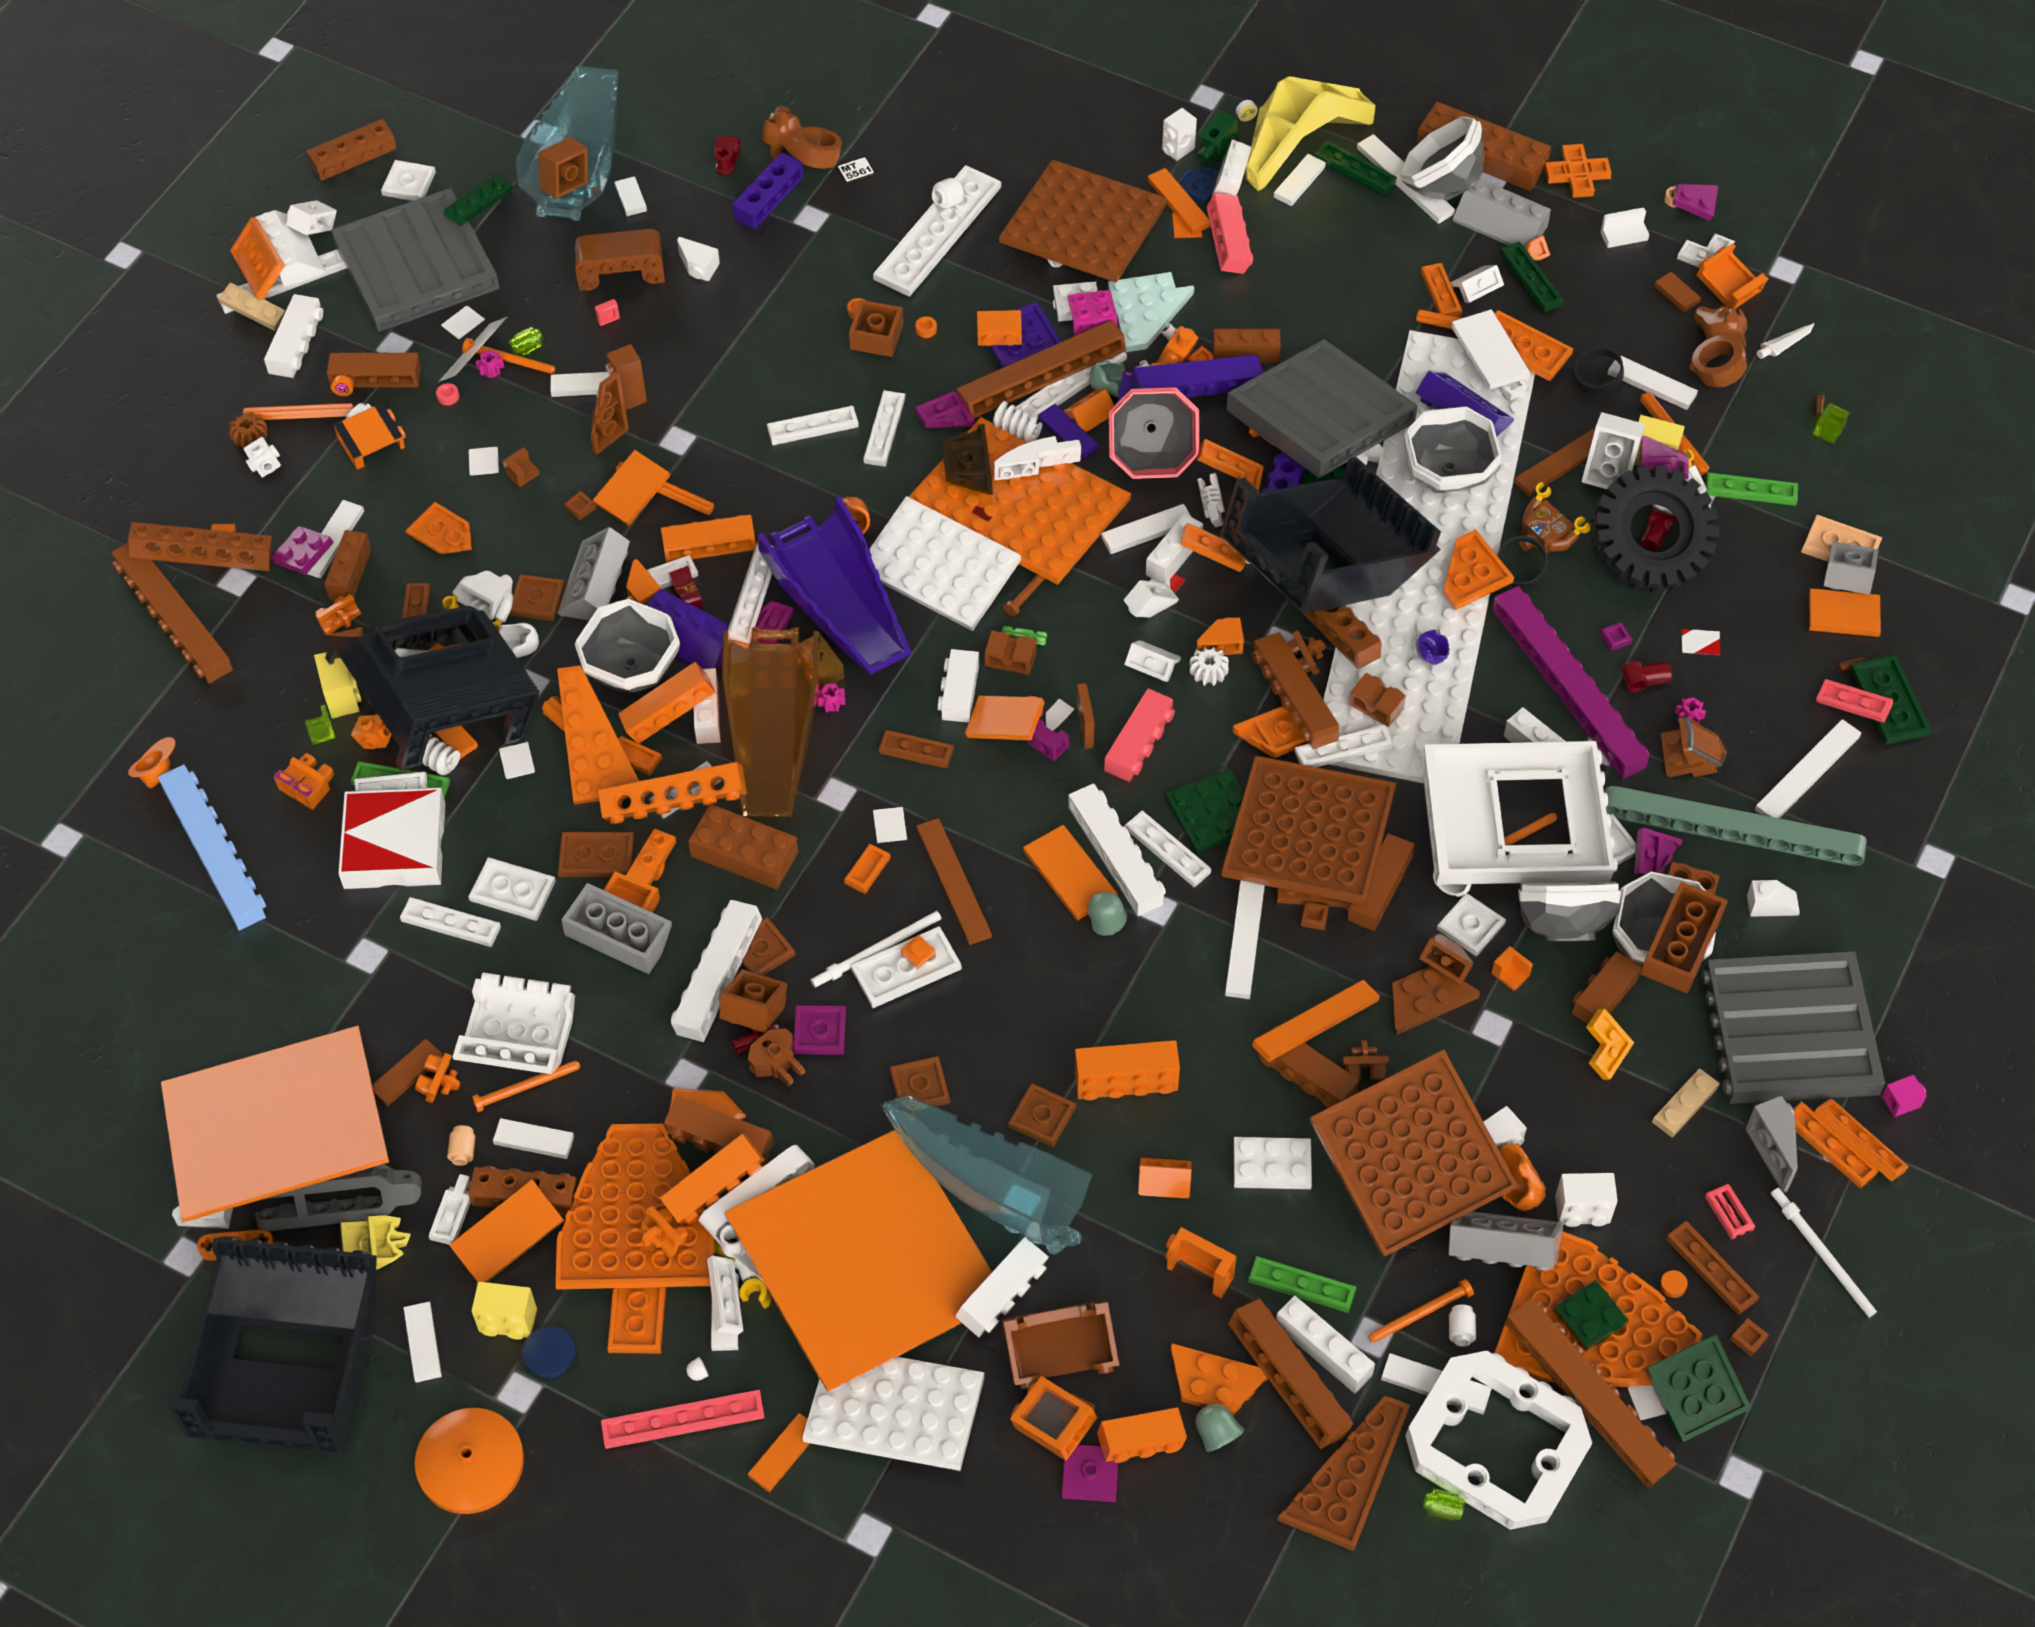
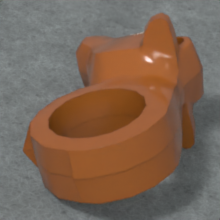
M777 107L774 113L770 114L769 119L765 121L762 130V140L771 145L770 157L776 159L782 150L786 148L796 160L814 168H831L839 161L842 148L841 138L836 133L824 128L802 127L798 116L792 114L788 107Z
M1704 306L1698 307L1694 313L1695 322L1704 331L1707 340L1696 348L1690 360L1689 369L1695 372L1699 380L1707 386L1725 387L1739 380L1747 369L1745 352V332L1748 328L1747 318L1741 309H1729L1725 306L1716 309ZM1717 356H1732L1731 360L1725 365L1715 368L1705 367L1711 359Z

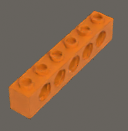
M738 762L600 789L598 794L602 818L610 821L611 824L624 822V818L628 817L642 819L648 817V813L667 814L673 808L679 807L680 810L694 808V804L703 803V805L716 804L718 799L726 798L728 801L740 799V795L747 794L743 766ZM723 779V787L720 790H715L714 785L716 781ZM695 784H700V792L692 795V787ZM676 788L677 796L669 800L668 794L670 790ZM650 793H653V802L650 804H646V796ZM626 798H630V806L626 809H623V801Z

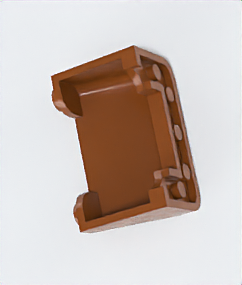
M1104 1300L1001 1319L1014 1385H1019L1020 1389L1029 1388L1041 1376L1047 1378L1089 1369L1097 1370L1098 1374L1113 1372V1367L1119 1366L1108 1302Z

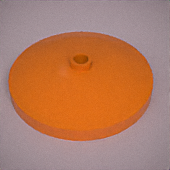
M482 1408L460 1409L438 1419L424 1433L415 1455V1472L424 1494L438 1507L458 1514L482 1512L502 1502L517 1485L524 1465L523 1447L515 1428L500 1414Z

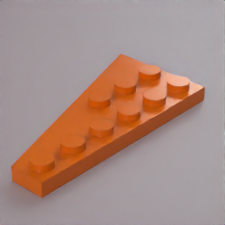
M581 665L557 668L574 804L599 801L598 790L639 782Z

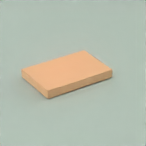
M1816 515L1801 552L1828 562L1832 541L1878 549L1882 537Z

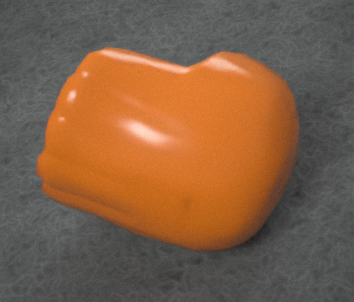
M845 497L842 501L854 520L859 521L857 525L864 535L870 525L868 508L857 497Z

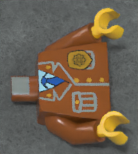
M1540 482L1536 486L1537 496L1531 499L1525 509L1521 521L1523 526L1521 535L1538 540L1544 546L1547 553L1565 551L1580 537V533L1590 531V524L1586 523L1581 527L1586 520L1584 517H1578L1573 524L1547 500L1542 502L1543 498L1550 496L1551 488L1548 487L1546 492L1540 493L1544 486V483ZM1519 542L1522 550L1528 551L1534 547L1542 554L1541 550L1535 545L1528 542Z

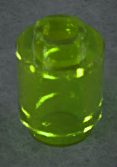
M531 326L513 335V338L509 340V344L517 356L520 354L525 355L542 346L543 336L539 329H534Z
M1433 1488L1431 1493L1426 1492L1423 1509H1427L1428 1516L1449 1521L1454 1519L1461 1520L1465 1499L1459 1498L1458 1494Z

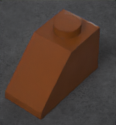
M1442 934L1430 938L1419 958L1460 985L1463 984L1474 964L1460 945Z

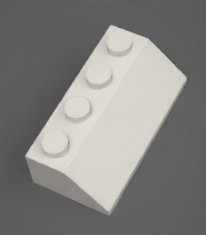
M274 210L255 217L259 220L285 264V267L279 274L284 288L325 274L309 236L287 226V214Z

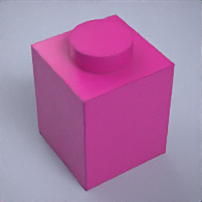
M1912 1075L1888 1084L1882 1098L1893 1116L1897 1117L1920 1108L1927 1095L1923 1084L1918 1082L1916 1077Z

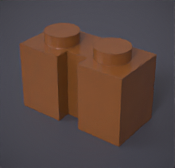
M991 631L985 650V666L1030 675L1037 654V640L1027 636H1019L1018 639L1011 638L1007 632Z
M1365 673L1351 690L1349 705L1389 727L1404 709L1406 695L1397 688L1391 686L1386 688L1383 686V681L1380 678Z

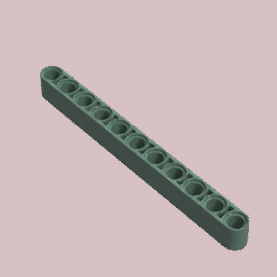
M1609 786L1604 791L1608 795L1607 814H1613L1620 820L1851 866H1858L1864 863L1867 839L1859 834L1618 786Z

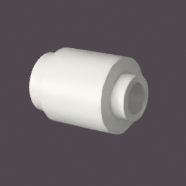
M1456 1305L1452 1307V1312L1449 1314V1339L1457 1346H1468L1476 1340V1315L1473 1312V1308L1468 1305Z

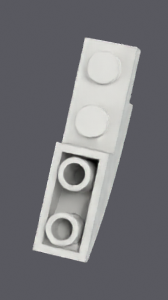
M1053 436L1021 445L1007 452L994 462V480L1036 475L1039 472V467L1079 462L1081 456L1080 441L1073 440L1057 443L1056 437Z

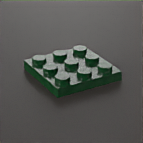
M1230 768L1165 793V799L1195 853L1231 840L1244 792Z
M1717 1335L1703 1339L1644 1368L1679 1442H1685L1752 1409Z

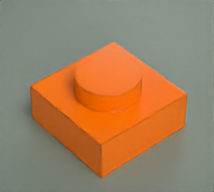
M919 934L900 949L901 955L917 969L936 955L935 949Z

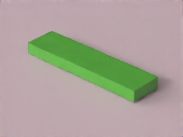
M1707 473L1706 491L1710 496L1794 506L1797 504L1798 483Z
M358 761L351 783L355 786L354 779L416 772L410 770L400 771L398 768ZM427 774V788H441L445 798L450 779L448 777Z
M1258 1256L1255 1258L1248 1280L1249 1283L1346 1313L1350 1311L1356 1291V1286Z

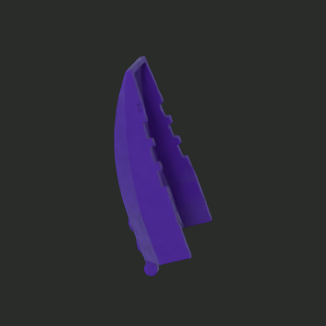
M840 496L835 498L834 513L819 527H817L810 515L804 517L803 521L785 530L769 534V538L775 547H771L763 533L759 534L758 550L780 586L813 622L867 673L871 675L911 655V650L902 628L898 624L895 611L891 607L888 594L882 585L879 572L875 568L863 533ZM806 529L809 530V532L800 535L786 543L783 542V540L797 533H800Z

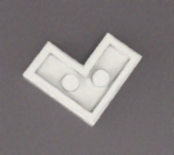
M1714 234L1707 247L1686 240L1678 253L1677 259L1701 268L1699 265L1706 257L1712 258L1721 247H1728L1732 243L1734 244L1735 241L1718 234Z

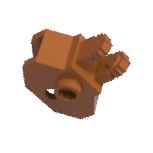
M786 1028L770 1029L751 1044L748 1056L749 1069L756 1077L773 1076L775 1079L779 1077L786 1085L790 1086L794 1081L791 1075L787 1073L789 1068L800 1077L805 1073L803 1066L794 1058L793 1035Z

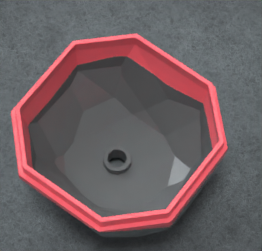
M1176 387L1130 389L1109 411V457L1132 479L1178 477L1199 454V409ZM1149 424L1155 425L1153 431L1147 430Z

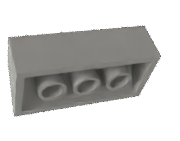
M1479 179L1475 186L1463 193L1454 214L1453 222L1506 245L1520 241L1525 248L1529 240L1544 233L1548 227L1551 209Z
M608 527L582 541L557 614L590 621L598 607L609 604L611 597L616 591L617 579L622 573L623 561L628 555L629 540L611 527Z
M589 883L585 885L562 918L565 936L647 974L651 972L661 957L672 926L671 921Z
M1472 1211L1454 1220L1450 1225L1449 1255L1456 1256L1459 1260H1471L1474 1258L1482 1259V1262L1488 1264L1506 1262L1512 1267L1529 1265L1534 1266L1537 1270H1549L1554 1268L1558 1260L1563 1222Z

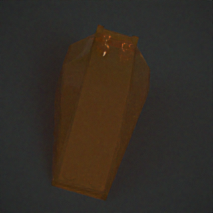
M752 628L751 644L732 640L729 631H723L722 677L735 762L743 766L747 794L740 795L743 817H792L820 687L821 640L819 631H814V639L812 641L799 644V628H792L791 630H760L759 628ZM760 639H791V644H759Z

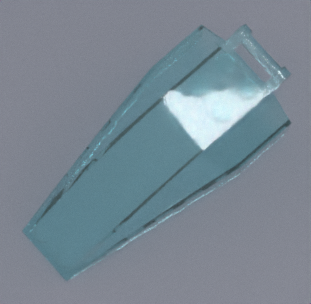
M577 66L567 80L566 85L561 88L558 98L552 100L550 109L544 111L541 121L536 122L526 136L516 159L518 186L538 202L536 208L537 216L572 218L574 221H579L581 211L602 195L612 168L618 97V70ZM572 137L588 148V184L555 199L539 188L538 152Z
M908 1095L884 1102V1112L910 1152L941 1185L961 1201L981 1214L1004 1225L1007 1231L1021 1233L1027 1236V1240L1032 1243L1046 1245L1047 1250L1051 1254H1058L1067 1246L1073 1247L1080 1244L1082 1240L1080 1232L1069 1227V1224L1082 1206L1093 1174L1022 1142L1016 1146L1004 1141V1135L998 1132L995 1133V1136L980 1131L981 1125L972 1123L971 1127L957 1121L956 1115L940 1110Z

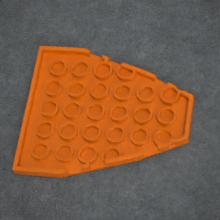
M663 1123L612 1124L606 1133V1139L600 1143L597 1148V1154L584 1170L575 1192L571 1209L566 1214L565 1224L557 1237L556 1289L710 1286L707 1259L714 1256V1238L699 1222L700 1216L705 1211L704 1208L699 1211L700 1216L690 1224L686 1222L683 1224L678 1223L672 1215L673 1219L670 1226L672 1228L682 1226L688 1233L685 1242L678 1246L674 1256L668 1257L660 1247L657 1248L654 1244L645 1246L641 1241L644 1232L641 1230V1223L647 1215L646 1209L651 1206L657 1211L667 1209L660 1197L691 1174L685 1161H682L673 1140H670Z
M1563 1231L1558 1260L1554 1268L1537 1270L1534 1266L1527 1265L1509 1315L1512 1314L1531 1297L1535 1302H1541L1547 1309L1549 1318L1553 1322H1558L1564 1328L1565 1336L1571 1343L1575 1342L1584 1352L1583 1357L1589 1363H1594L1599 1368L1603 1380L1607 1384L1610 1383L1616 1387L1652 1386L1644 1368L1699 1342L1702 1333L1694 1325L1686 1321L1684 1315L1679 1311L1675 1312L1665 1302L1666 1298L1633 1272L1631 1274L1618 1266V1261L1611 1257L1609 1259L1599 1252L1598 1246L1594 1243ZM1596 1280L1628 1318L1629 1322L1599 1344L1585 1351L1554 1313L1553 1309L1554 1306ZM1505 1325L1495 1353L1501 1355L1513 1367L1524 1369L1534 1379L1544 1382H1555Z

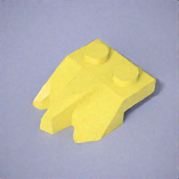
M386 1215L368 1216L367 1221L341 1222L340 1224L342 1251L353 1252L354 1250H361L370 1255H376V1270L404 1255L398 1248L407 1245L411 1234L394 1230L399 1227L401 1218Z

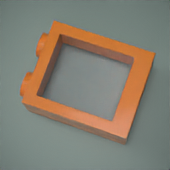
M1041 1376L1037 1382L1031 1384L1027 1396L1022 1403L1015 1406L1010 1418L1017 1430L1067 1461L1093 1425L1097 1416L1092 1407Z

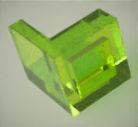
M1829 403L1818 419L1813 435L1834 443L1846 425L1849 412Z
M325 705L320 706L323 716L305 721L313 745L336 738Z

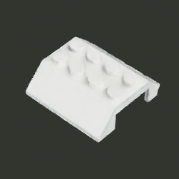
M482 973L481 979L475 980L472 990L475 1003L465 1036L459 1035L453 1059L552 1074L561 1064L573 1021L575 995L570 993L571 986L553 983L551 991H548L549 982L529 979L527 988H525V979L504 976L503 984H500L501 975Z

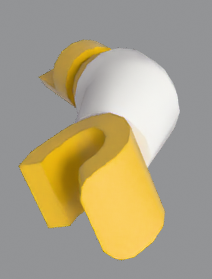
M714 1240V1253L724 1258L734 1259L735 1268L738 1269L744 1283L740 1289L742 1301H749V1296L752 1292L760 1291L761 1294L758 1300L764 1309L769 1307L771 1294L764 1282L736 1258L726 1256L722 1251L721 1245Z

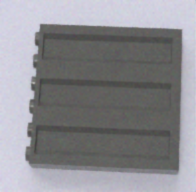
M451 188L331 230L334 244L343 258L346 269L378 332L500 289L497 274L469 221L459 226L444 215L445 208L457 201Z
M1325 339L1265 371L1254 379L1247 381L1236 389L1228 392L1227 411L1318 478L1345 464L1349 458L1357 457L1412 425L1416 420L1418 406Z
M1855 951L1713 959L1707 961L1705 969L1701 971V980L1707 987L1705 999L1707 1006L1711 1007L1712 1012L1710 1013L1711 1028H1715L1716 1032L1714 1046L1720 1052L1718 1065L1720 1072H1724L1723 1091L1725 1095H1728L1730 1104L1767 1102L1779 1096H1783L1785 1101L1875 1096L1881 1094L1885 1080Z

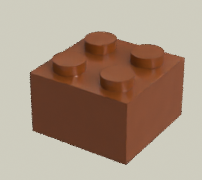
M569 137L538 152L539 188L558 199L588 184V148L580 142Z
M860 300L849 331L850 350L893 357L904 325L903 307Z
M742 969L721 993L719 1018L732 1024L749 1027L755 1031L766 1032L785 1008L787 983Z

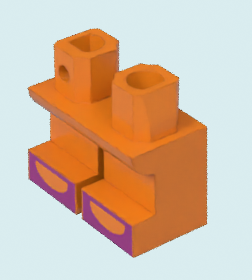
M306 753L299 760L292 757L289 766L284 771L279 770L274 775V779L279 790L294 799L296 798L297 801L313 810L329 792L330 787L328 783L333 778L334 772L326 764H323L317 771L313 768L317 765L316 759Z

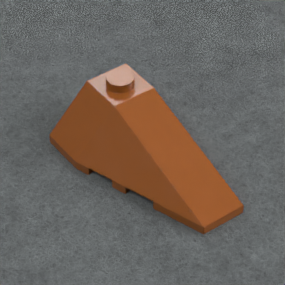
M618 371L612 373L599 384L592 413L591 443L595 455L599 454L629 430L620 373Z

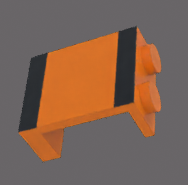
M383 403L334 424L336 437L356 470L365 466L364 456L397 442L400 449L405 448L403 440L406 438L401 426H396L394 423L396 420L390 409L386 410Z

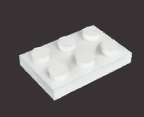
M1234 1137V1188L1311 1189V1139Z

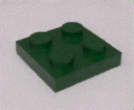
M1596 1280L1554 1306L1553 1309L1554 1313L1585 1351L1599 1344L1629 1322L1628 1318Z

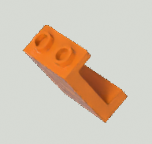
M1733 243L1728 247H1721L1712 258L1706 257L1699 266L1701 268L1697 273L1698 278L1729 309H1736L1761 292L1768 281V278L1763 273L1755 277L1733 254L1736 247Z
M1181 1227L1177 1235L1172 1234L1166 1244V1248H1168L1165 1259H1167V1269L1172 1271L1180 1260L1213 1277L1212 1294L1222 1299L1234 1279L1237 1256Z

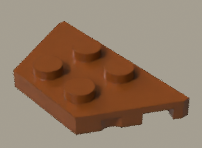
M1432 966L1393 982L1391 987L1395 1022L1394 1033L1396 1035L1401 1034L1479 998L1480 992L1466 982L1460 985Z

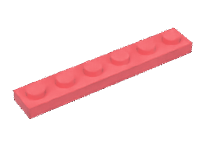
M760 1390L604 1419L601 1420L604 1445L608 1449L763 1419L765 1417Z

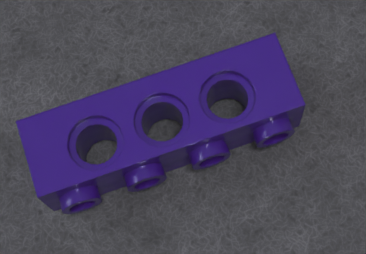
M781 152L758 175L757 179L747 186L745 192L734 200L732 205L734 220L755 230L803 178L802 162Z
M1281 451L1280 455L1276 454L1273 463L1274 471L1269 472L1267 479L1269 486L1264 488L1262 492L1301 485L1306 468Z

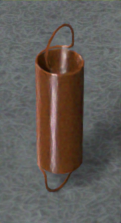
M1818 394L1815 403V416L1823 418L1825 397Z
M1860 657L1838 663V669L1840 672L1849 670L1852 664L1863 662L1864 660Z

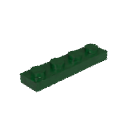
M1328 140L1315 152V157L1326 162V165L1383 195L1396 184V176Z
M496 174L445 208L444 215L459 226H462L512 192L513 184Z
M1520 241L1501 248L1500 255L1544 313L1563 306L1564 299Z

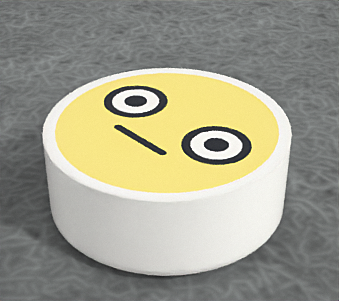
M1251 100L1241 102L1236 108V114L1241 121L1253 119L1258 111L1255 103Z

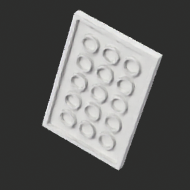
M907 496L869 549L882 584L971 631L975 629L1021 561V555Z
M896 1357L828 1393L819 1379L803 1433V1442L960 1471L984 1381V1372Z

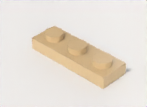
M231 282L218 298L219 303L273 331L278 328L286 310L264 299L257 298L256 295Z
M1699 1068L1653 1118L1652 1123L1673 1138L1718 1089L1720 1083Z

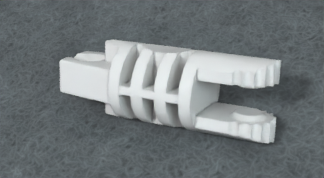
M1213 473L1210 474L1212 485L1206 487L1205 481L1202 478L1197 479L1205 516L1206 518L1210 517L1212 524L1217 528L1223 525L1221 513L1225 512L1217 475Z

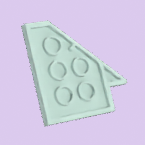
M1171 272L1121 279L1117 283L1108 281V290H1110L1118 327L1124 334L1125 352L1147 349L1194 294V285L1176 288Z

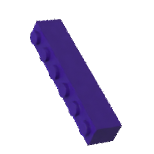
M1257 355L1137 367L1133 369L1129 383L1131 389L1176 387L1184 396L1192 398L1202 395L1212 396L1228 393L1261 375L1263 370Z

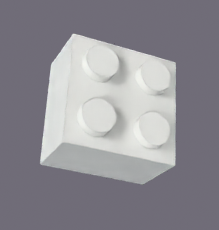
M1614 1173L1562 1174L1555 1195L1558 1222H1563V1224L1569 1227H1576L1580 1224H1592L1593 1226L1610 1224L1617 1204Z

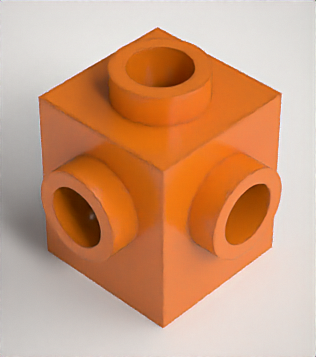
M375 714L359 716L351 736L364 749L386 748L390 741L391 733L379 715Z

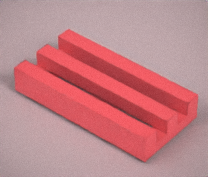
M1729 1183L1706 1193V1200L1731 1240L1736 1238L1737 1235L1745 1234L1746 1231L1754 1230V1223ZM1723 1192H1725L1726 1196L1728 1197V1199L1730 1200L1731 1204L1733 1205V1207L1735 1208L1736 1212L1738 1213V1215L1740 1216L1741 1220L1743 1221V1223H1744L1743 1226L1740 1224L1739 1220L1737 1219L1736 1215L1734 1214L1733 1209H1732L1731 1206L1727 1203L1726 1199H1725L1724 1196L1722 1195Z

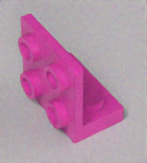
M1110 290L1068 295V303L1073 319V337L1111 320L1117 326V314Z

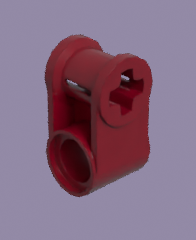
M717 137L714 158L717 160V173L728 175L734 171L737 157L740 153L739 137Z

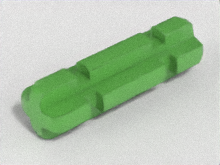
M1003 626L1002 632H1007L1011 638L1018 639L1019 636H1027L1031 639H1036L1037 645H1045L1047 640V633L1043 631L1034 633V630L1017 627L1013 629L1011 626Z

